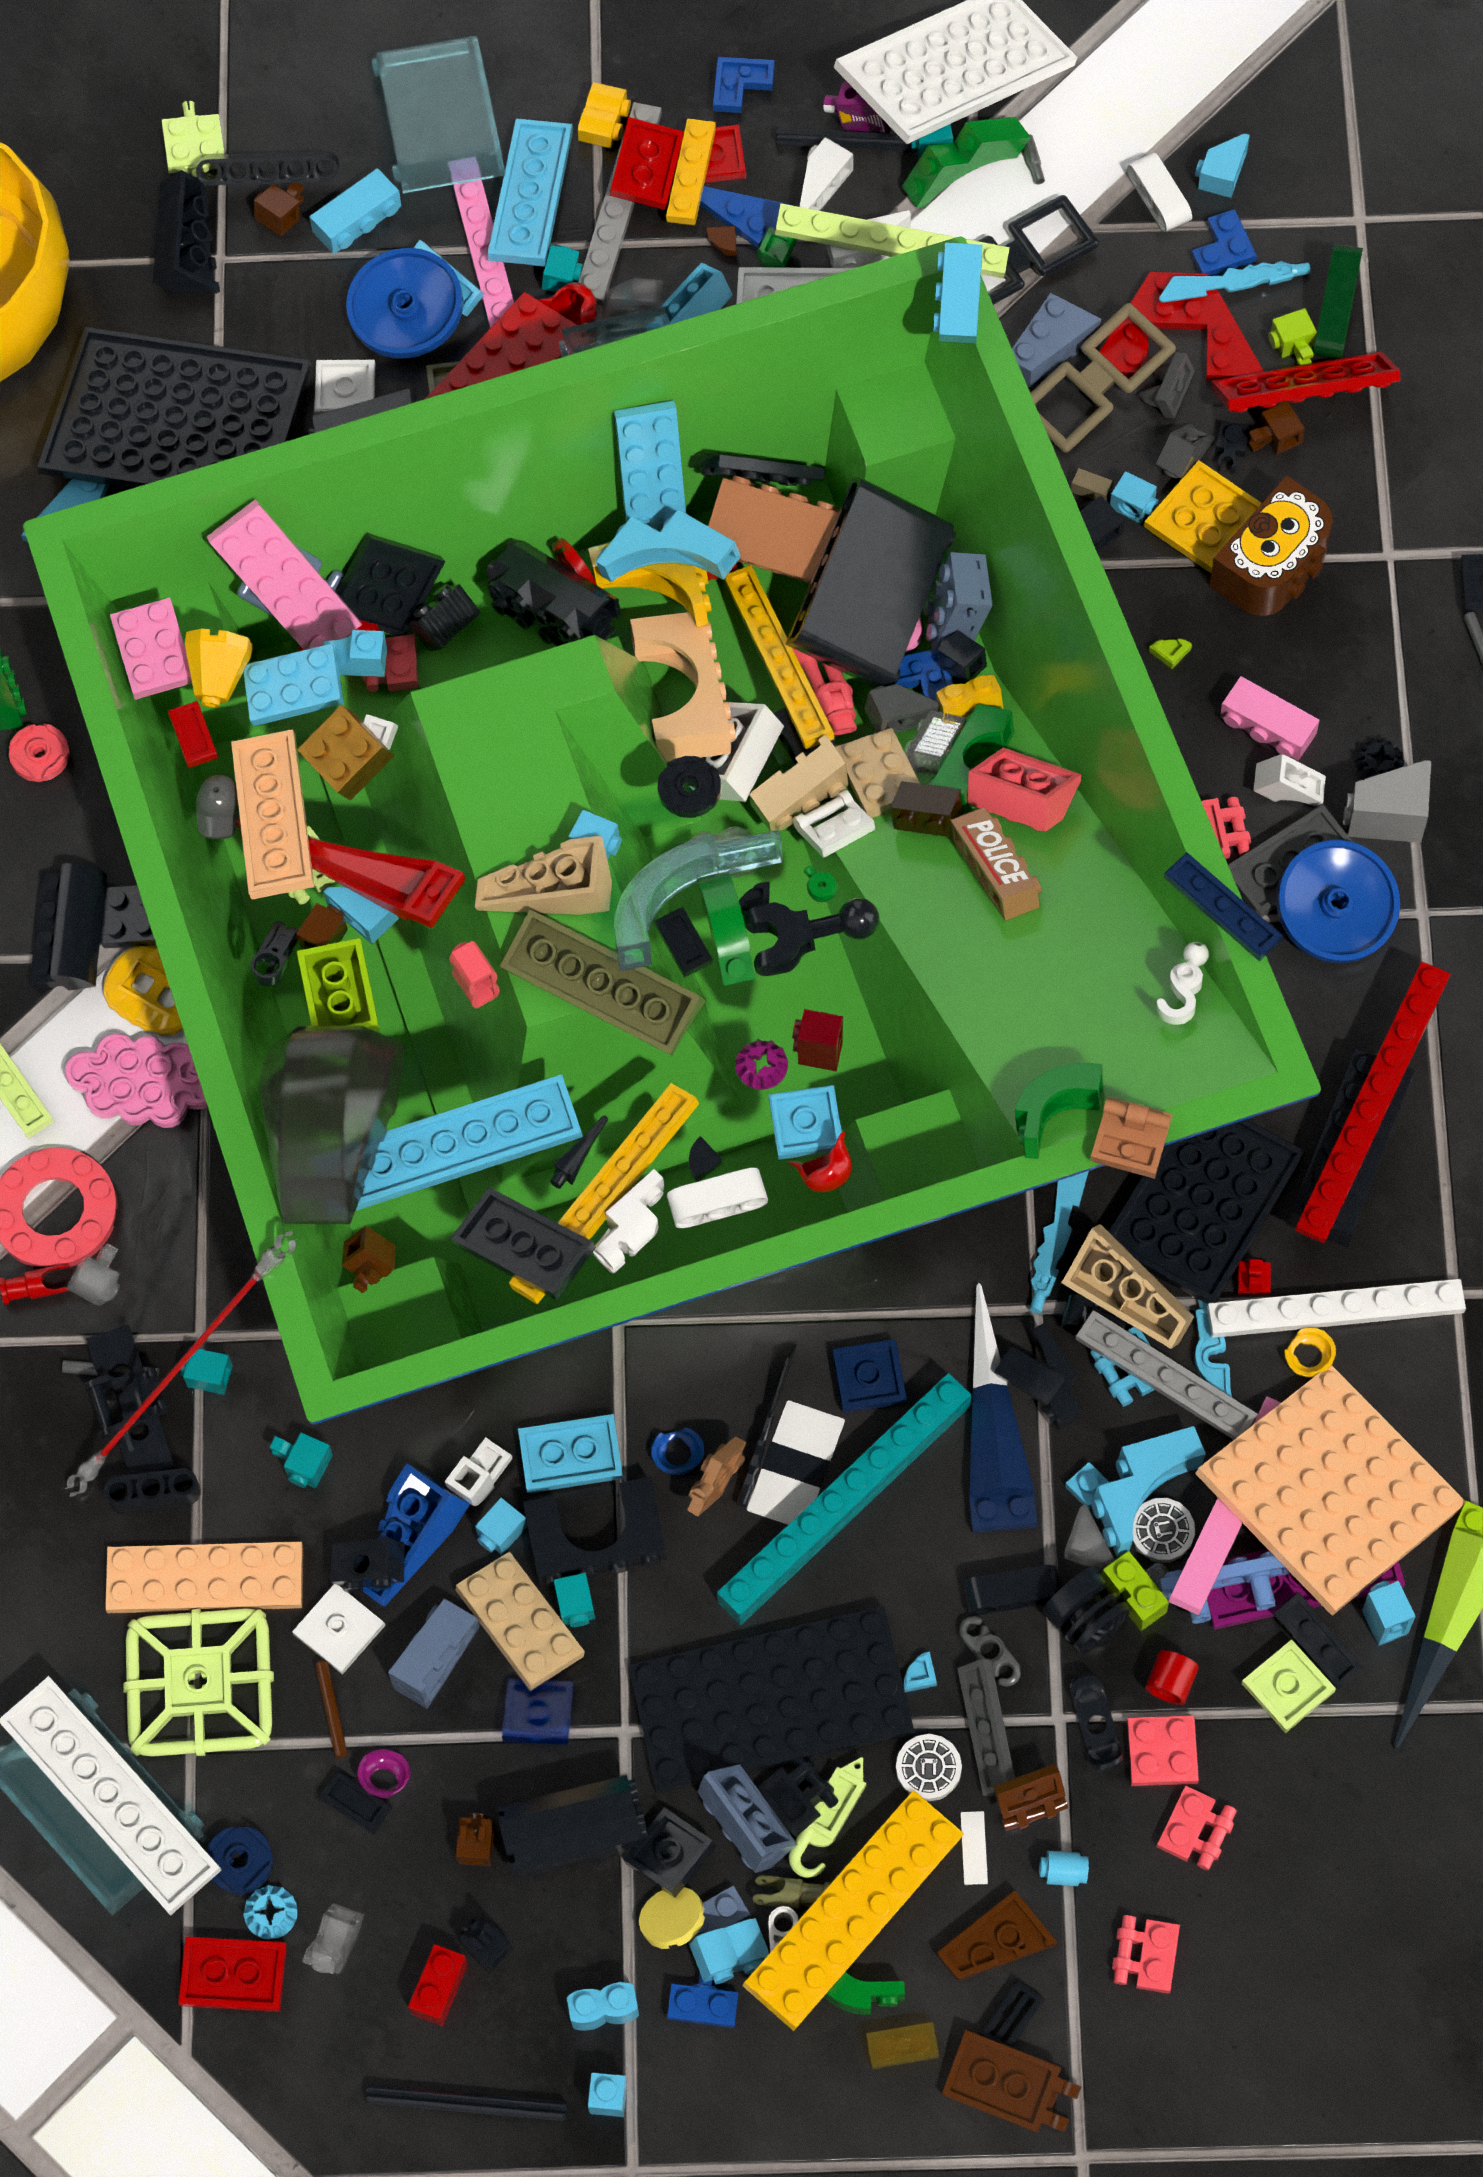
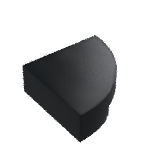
M761 882L754 885L752 889L739 899L742 915L753 907L770 903V882Z
M701 1136L694 1142L689 1153V1167L695 1182L701 1181L722 1164L720 1156Z

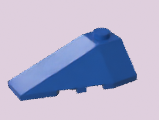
M406 1463L389 1491L386 1501L390 1503L385 1520H380L378 1531L381 1532L379 1538L389 1537L405 1544L404 1582L391 1584L389 1589H374L371 1586L363 1587L365 1594L384 1607L454 1531L470 1505L469 1502L448 1489L446 1485Z

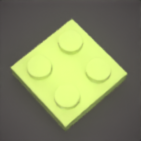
M1292 1639L1243 1679L1241 1683L1285 1733L1336 1690Z

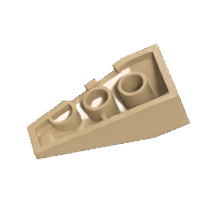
M599 835L570 839L561 843V848L547 854H544L542 851L533 855L534 859L519 866L512 864L479 878L475 908L479 911L526 913L531 909L537 913L573 915L610 911L612 879L603 838Z

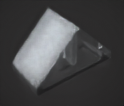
M1085 1504L1079 1508L1065 1548L1064 1558L1088 1567L1093 1566L1097 1570L1103 1571L1104 1568L1115 1560Z

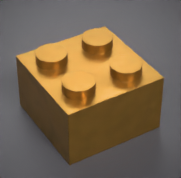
M342 704L297 749L337 793L350 801L394 757L393 753L360 718Z

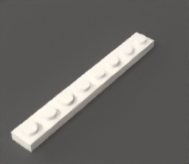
M1461 1279L1208 1303L1207 1306L1212 1338L1461 1314L1466 1310Z

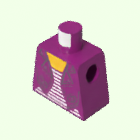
M847 81L841 84L838 96H825L824 112L838 113L844 129L889 133L890 126Z

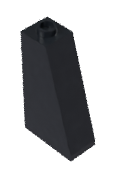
M408 388L313 416L314 428H309V435L418 402L416 388Z

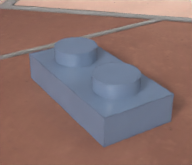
M734 1885L703 1903L705 1919L703 1926L695 1937L716 1929L726 1928L750 1917V1913ZM693 1937V1938L688 1942V1944H690V1943L694 1940L695 1937Z

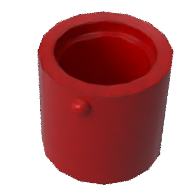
M1161 1650L1145 1689L1160 1700L1176 1705H1184L1199 1666L1184 1655Z

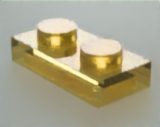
M933 2022L866 2033L872 2069L939 2058Z

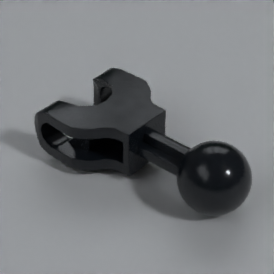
M853 898L843 904L838 914L809 920L807 910L793 911L787 906L776 902L747 910L743 915L745 927L749 932L753 934L771 933L778 938L773 947L761 951L755 956V971L760 976H773L792 971L799 964L804 954L816 950L814 939L842 932L852 939L868 938L876 931L879 925V912L876 906L867 899Z

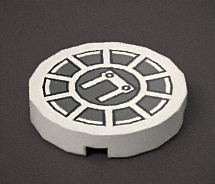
M1154 1498L1140 1506L1133 1523L1132 1543L1137 1552L1153 1562L1170 1563L1182 1558L1192 1545L1195 1536L1194 1520L1189 1510L1180 1502L1169 1498Z
M933 1734L916 1736L906 1742L898 1753L896 1762L898 1782L909 1794L914 1790L928 1802L940 1800L952 1792L960 1781L962 1771L960 1754L954 1745L942 1736Z

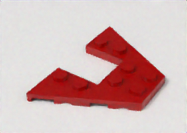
M1150 272L1131 304L1158 329L1207 330L1206 381L1264 372L1217 289L1206 291L1207 296L1166 303L1159 301L1160 295L1173 276H1209V274ZM1128 317L1110 334L1100 353L1125 377L1130 378L1148 361L1149 336Z

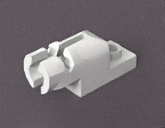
M655 1169L606 1212L607 1225L612 1230L608 1228L595 1245L596 1248L593 1254L612 1274L625 1264L623 1253L629 1254L631 1257L635 1256L658 1231V1219L646 1207L647 1205L653 1206L664 1193L663 1177Z

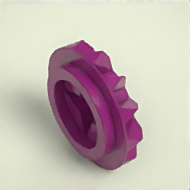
M758 1038L750 1044L745 1043L743 1049L737 1053L736 1072L745 1085L759 1090L769 1089L778 1085L784 1079L788 1070V1059L782 1047L776 1045L772 1040L761 1041ZM767 1054V1063L771 1066H763L758 1074H756L754 1059L760 1060L762 1056Z

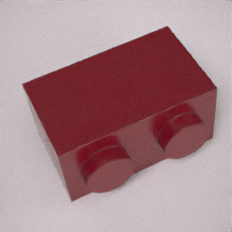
M804 1009L802 1020L796 1019L792 1035V1039H794L793 1051L798 1052V1064L837 1072L843 1046V1016Z

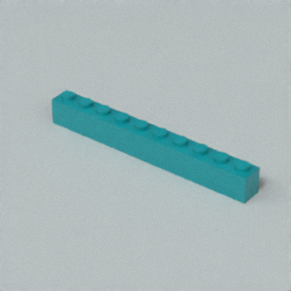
M948 1373L717 1592L718 1604L741 1626L971 1407V1394Z

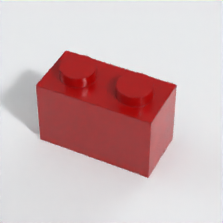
M434 1944L408 2006L412 2015L443 2027L468 1967L466 1956Z

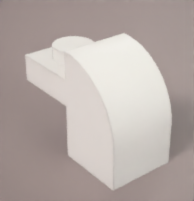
M485 1437L470 1459L463 1456L445 1480L446 1487L471 1505L477 1506L493 1491L494 1483L513 1459L512 1455Z

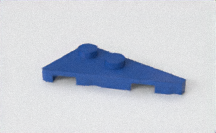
M705 186L703 187L700 207L726 226H735V232L757 249L760 248L768 228L776 229L780 204H786Z

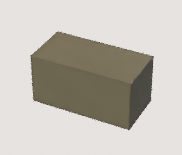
M1078 468L1072 481L1071 491L1093 501L1100 496L1107 501L1112 491L1113 480Z

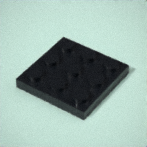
M367 533L336 593L359 620L377 624L379 631H384L385 633L395 636L407 635L411 628L408 626V623L415 618L413 612L424 604L446 561L440 555Z

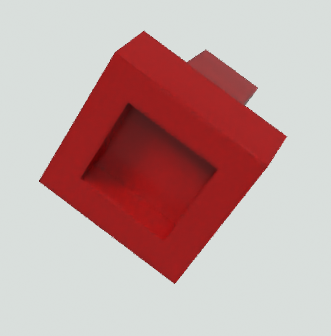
M1250 1259L1249 1262L1241 1261L1238 1266V1296L1270 1297L1271 1263L1257 1259Z

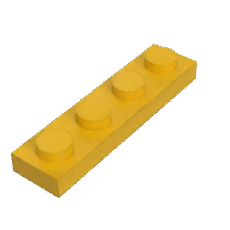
M687 119L666 214L667 222L687 225L696 224L716 132V122Z

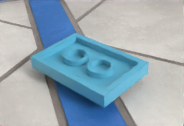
M332 643L247 664L243 671L249 717L253 726L344 704L337 652Z
M614 1414L518 1429L527 1494L623 1479Z

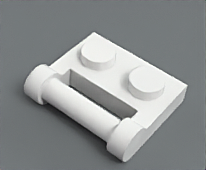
M847 790L837 793L835 799L805 815L799 814L792 819L796 830L823 858L875 830L874 820L853 800ZM842 808L845 810L814 828L811 826Z

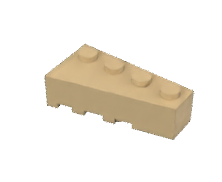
M1101 1224L1091 1229L1061 1282L1170 1349L1180 1343L1194 1318Z

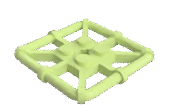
M243 1608L201 1612V1609H192L191 1613L145 1616L137 1620L132 1619L128 1623L129 1629L126 1635V1682L123 1683V1692L127 1693L128 1739L131 1745L130 1751L136 1756L141 1754L153 1757L196 1753V1756H205L206 1752L252 1749L262 1744L265 1746L271 1740L269 1738L272 1730L271 1682L274 1681V1672L270 1671L269 1627L265 1619L266 1614L262 1610L258 1609L256 1611ZM246 1621L223 1646L202 1647V1625ZM192 1626V1648L169 1650L146 1629ZM256 1629L257 1671L232 1673L231 1654ZM139 1637L164 1657V1678L140 1680ZM198 1673L202 1675L203 1679H207V1683L203 1684L200 1689H196L194 1685H189L190 1680H194ZM258 1683L259 1727L233 1706L232 1684ZM165 1690V1709L141 1734L140 1693L143 1691ZM228 1713L252 1735L205 1739L204 1715ZM194 1715L195 1740L150 1743L173 1717Z

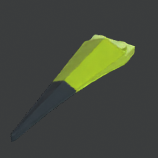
M1465 1501L1451 1535L1394 1743L1395 1749L1400 1747L1483 1609V1508L1468 1501Z

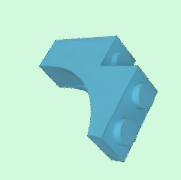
M677 510L672 518L670 517L665 521L661 532L631 516L626 524L619 527L615 538L608 547L601 550L596 564L602 577L610 582L629 571L660 563H678L695 566L723 580L741 556L735 541L684 512Z
M1194 1426L1122 1447L1119 1458L1116 1461L1117 1472L1121 1479L1097 1486L1094 1498L1091 1500L1092 1509L1095 1517L1101 1518L1105 1527L1103 1528L1105 1542L1108 1547H1113L1116 1557L1130 1551L1133 1542L1134 1518L1147 1497L1166 1481L1180 1474L1198 1469L1203 1464L1206 1453Z

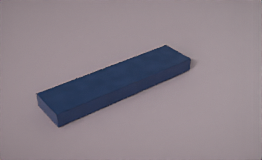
M1186 852L1164 873V878L1258 961H1261L1282 940L1283 935L1189 853Z

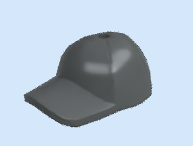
M211 776L199 788L196 797L198 831L201 836L224 839L231 837L237 827L235 820L240 818L236 782L228 776Z

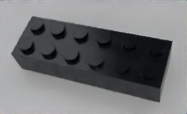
M1355 1048L1292 1209L1288 1226L1296 1229L1377 1056ZM1408 1067L1330 1231L1327 1238L1330 1242L1347 1248L1350 1244L1415 1072L1414 1069Z

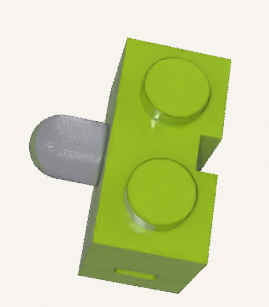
M1128 1551L1103 1569L1102 1576L1109 1583L1107 1589L1111 1594L1114 1592L1118 1593L1131 1608L1128 1616L1140 1631L1167 1613L1169 1601L1157 1587L1159 1586L1160 1579L1165 1578L1164 1575L1168 1573V1569L1163 1564H1154L1144 1571L1130 1551Z

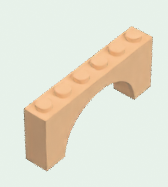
M689 612L630 619L631 643L634 657L638 658L640 662H657L676 668L684 673L696 687L693 697L681 709L667 716L652 719L656 746L666 762L682 756L708 757L731 754L730 741L736 740L734 723L728 722V720H731L729 702H723V700H726L724 681H718L721 680V668L719 661L714 662V660H717L715 642H709V640H712L711 624L708 622L709 625L697 627Z

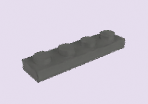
M983 1658L957 1669L983 1796L992 1797L995 1795L993 1786L1015 1779L991 1659Z

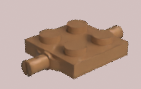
M735 1436L726 1445L722 1443L714 1455L710 1453L706 1457L701 1467V1471L704 1472L701 1481L697 1480L689 1493V1497L692 1498L687 1509L689 1512L700 1516L723 1495L731 1476L745 1462V1457L742 1455L746 1445L745 1441Z

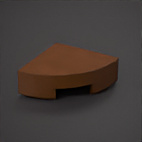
M735 226L706 228L707 239L711 245L722 251L725 255L737 256Z

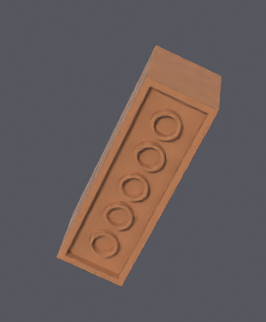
M733 475L732 480L723 478L708 527L735 541L741 556L738 562L810 583L840 509L822 501H818L817 506L812 505V501L808 500L807 497L791 492L789 497H785L783 492L778 491L779 489L765 484H761L760 489L755 488L756 484L751 483L750 480Z

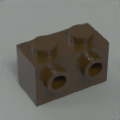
M901 781L890 807L894 829L952 838L951 820L962 816L964 812L961 789Z

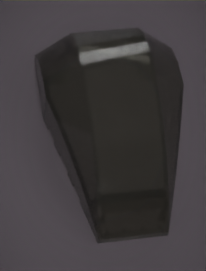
M298 1026L268 1048L262 1063L259 1091L271 1165L285 1224L351 1223L365 1188V1179L369 1170L372 1171L376 1161L375 1154L380 1142L384 1141L388 1131L387 1124L391 1115L394 1116L398 1105L405 1048L403 1043L365 1026Z

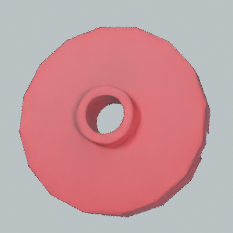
M28 725L18 731L10 741L9 759L11 766L19 776L28 781L42 782L51 780L59 775L68 764L70 751L67 739L59 729L52 725ZM39 752L45 753L42 757H35Z

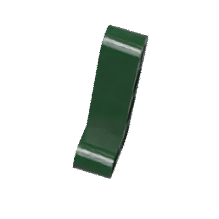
M1336 243L1333 245L1314 345V355L1335 359L1343 357L1363 248Z

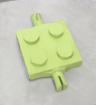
M187 101L182 103L183 117L162 119L168 173H177L183 170L197 177L196 168L204 156L224 154L219 114L195 115L194 102L189 101L190 110H188ZM211 163L203 165L204 172L217 169Z

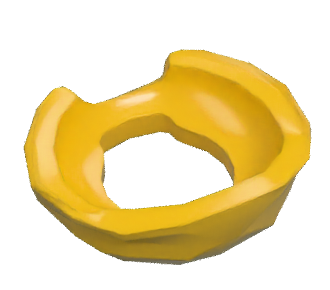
M1314 1327L1299 1330L1288 1348L1285 1349V1358L1289 1367L1297 1375L1306 1378H1313L1320 1372H1325L1332 1366L1336 1356V1346L1332 1338L1325 1331ZM1301 1343L1316 1346L1322 1355L1321 1362L1314 1367L1303 1366L1294 1355L1295 1348Z

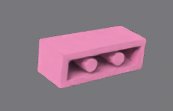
M1240 676L1223 701L1220 718L1230 727L1244 730L1255 741L1265 742L1276 748L1279 754L1292 757L1299 761L1317 734L1320 721Z

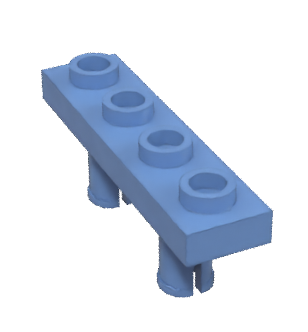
M1270 1551L1261 1554L1259 1559L1248 1561L1247 1557L1235 1558L1228 1562L1229 1565L1222 1566L1212 1589L1245 1582L1250 1583L1257 1610H1267L1276 1606L1270 1578L1289 1574L1290 1572ZM1182 1570L1166 1573L1164 1575L1165 1578L1160 1579L1158 1588L1166 1599L1170 1598ZM1207 1600L1200 1615L1190 1612L1193 1624L1211 1620Z

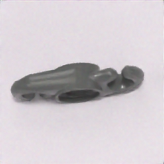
M970 1616L964 1619L959 1626L960 1637L976 1659L984 1658L980 1652L984 1644L993 1643L997 1645L1000 1653L996 1658L991 1659L994 1677L999 1676L1002 1666H1010L1013 1670L1012 1676L1009 1678H999L998 1683L1001 1686L1007 1687L1018 1682L1021 1676L1020 1665L1006 1648L1003 1641L999 1637L992 1635L986 1625L981 1626V1632L978 1636H970L967 1631L968 1627L971 1624L980 1625L982 1619L977 1616Z

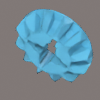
M267 1885L264 1888L255 1889L250 1898L246 1900L243 1915L247 1927L254 1935L263 1939H277L287 1934L294 1926L297 1919V1905L293 1896L283 1887ZM268 1899H271L274 1908L284 1910L273 1915L272 1925H270L266 1915L257 1913L267 1909Z

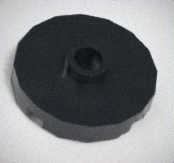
M682 756L673 759L667 764L663 772L661 771L658 777V795L662 805L670 813L679 817L695 818L708 813L716 806L721 796V779L717 769L705 762V759L698 756ZM688 786L695 788L692 792H687L684 789Z

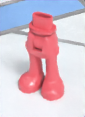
M793 649L834 735L854 732L857 727L854 721L856 713L853 710V690L846 682L842 672L822 663L830 682L825 684L817 660Z

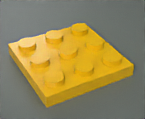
M1198 460L1145 520L1144 528L1211 573L1214 557L1262 503Z

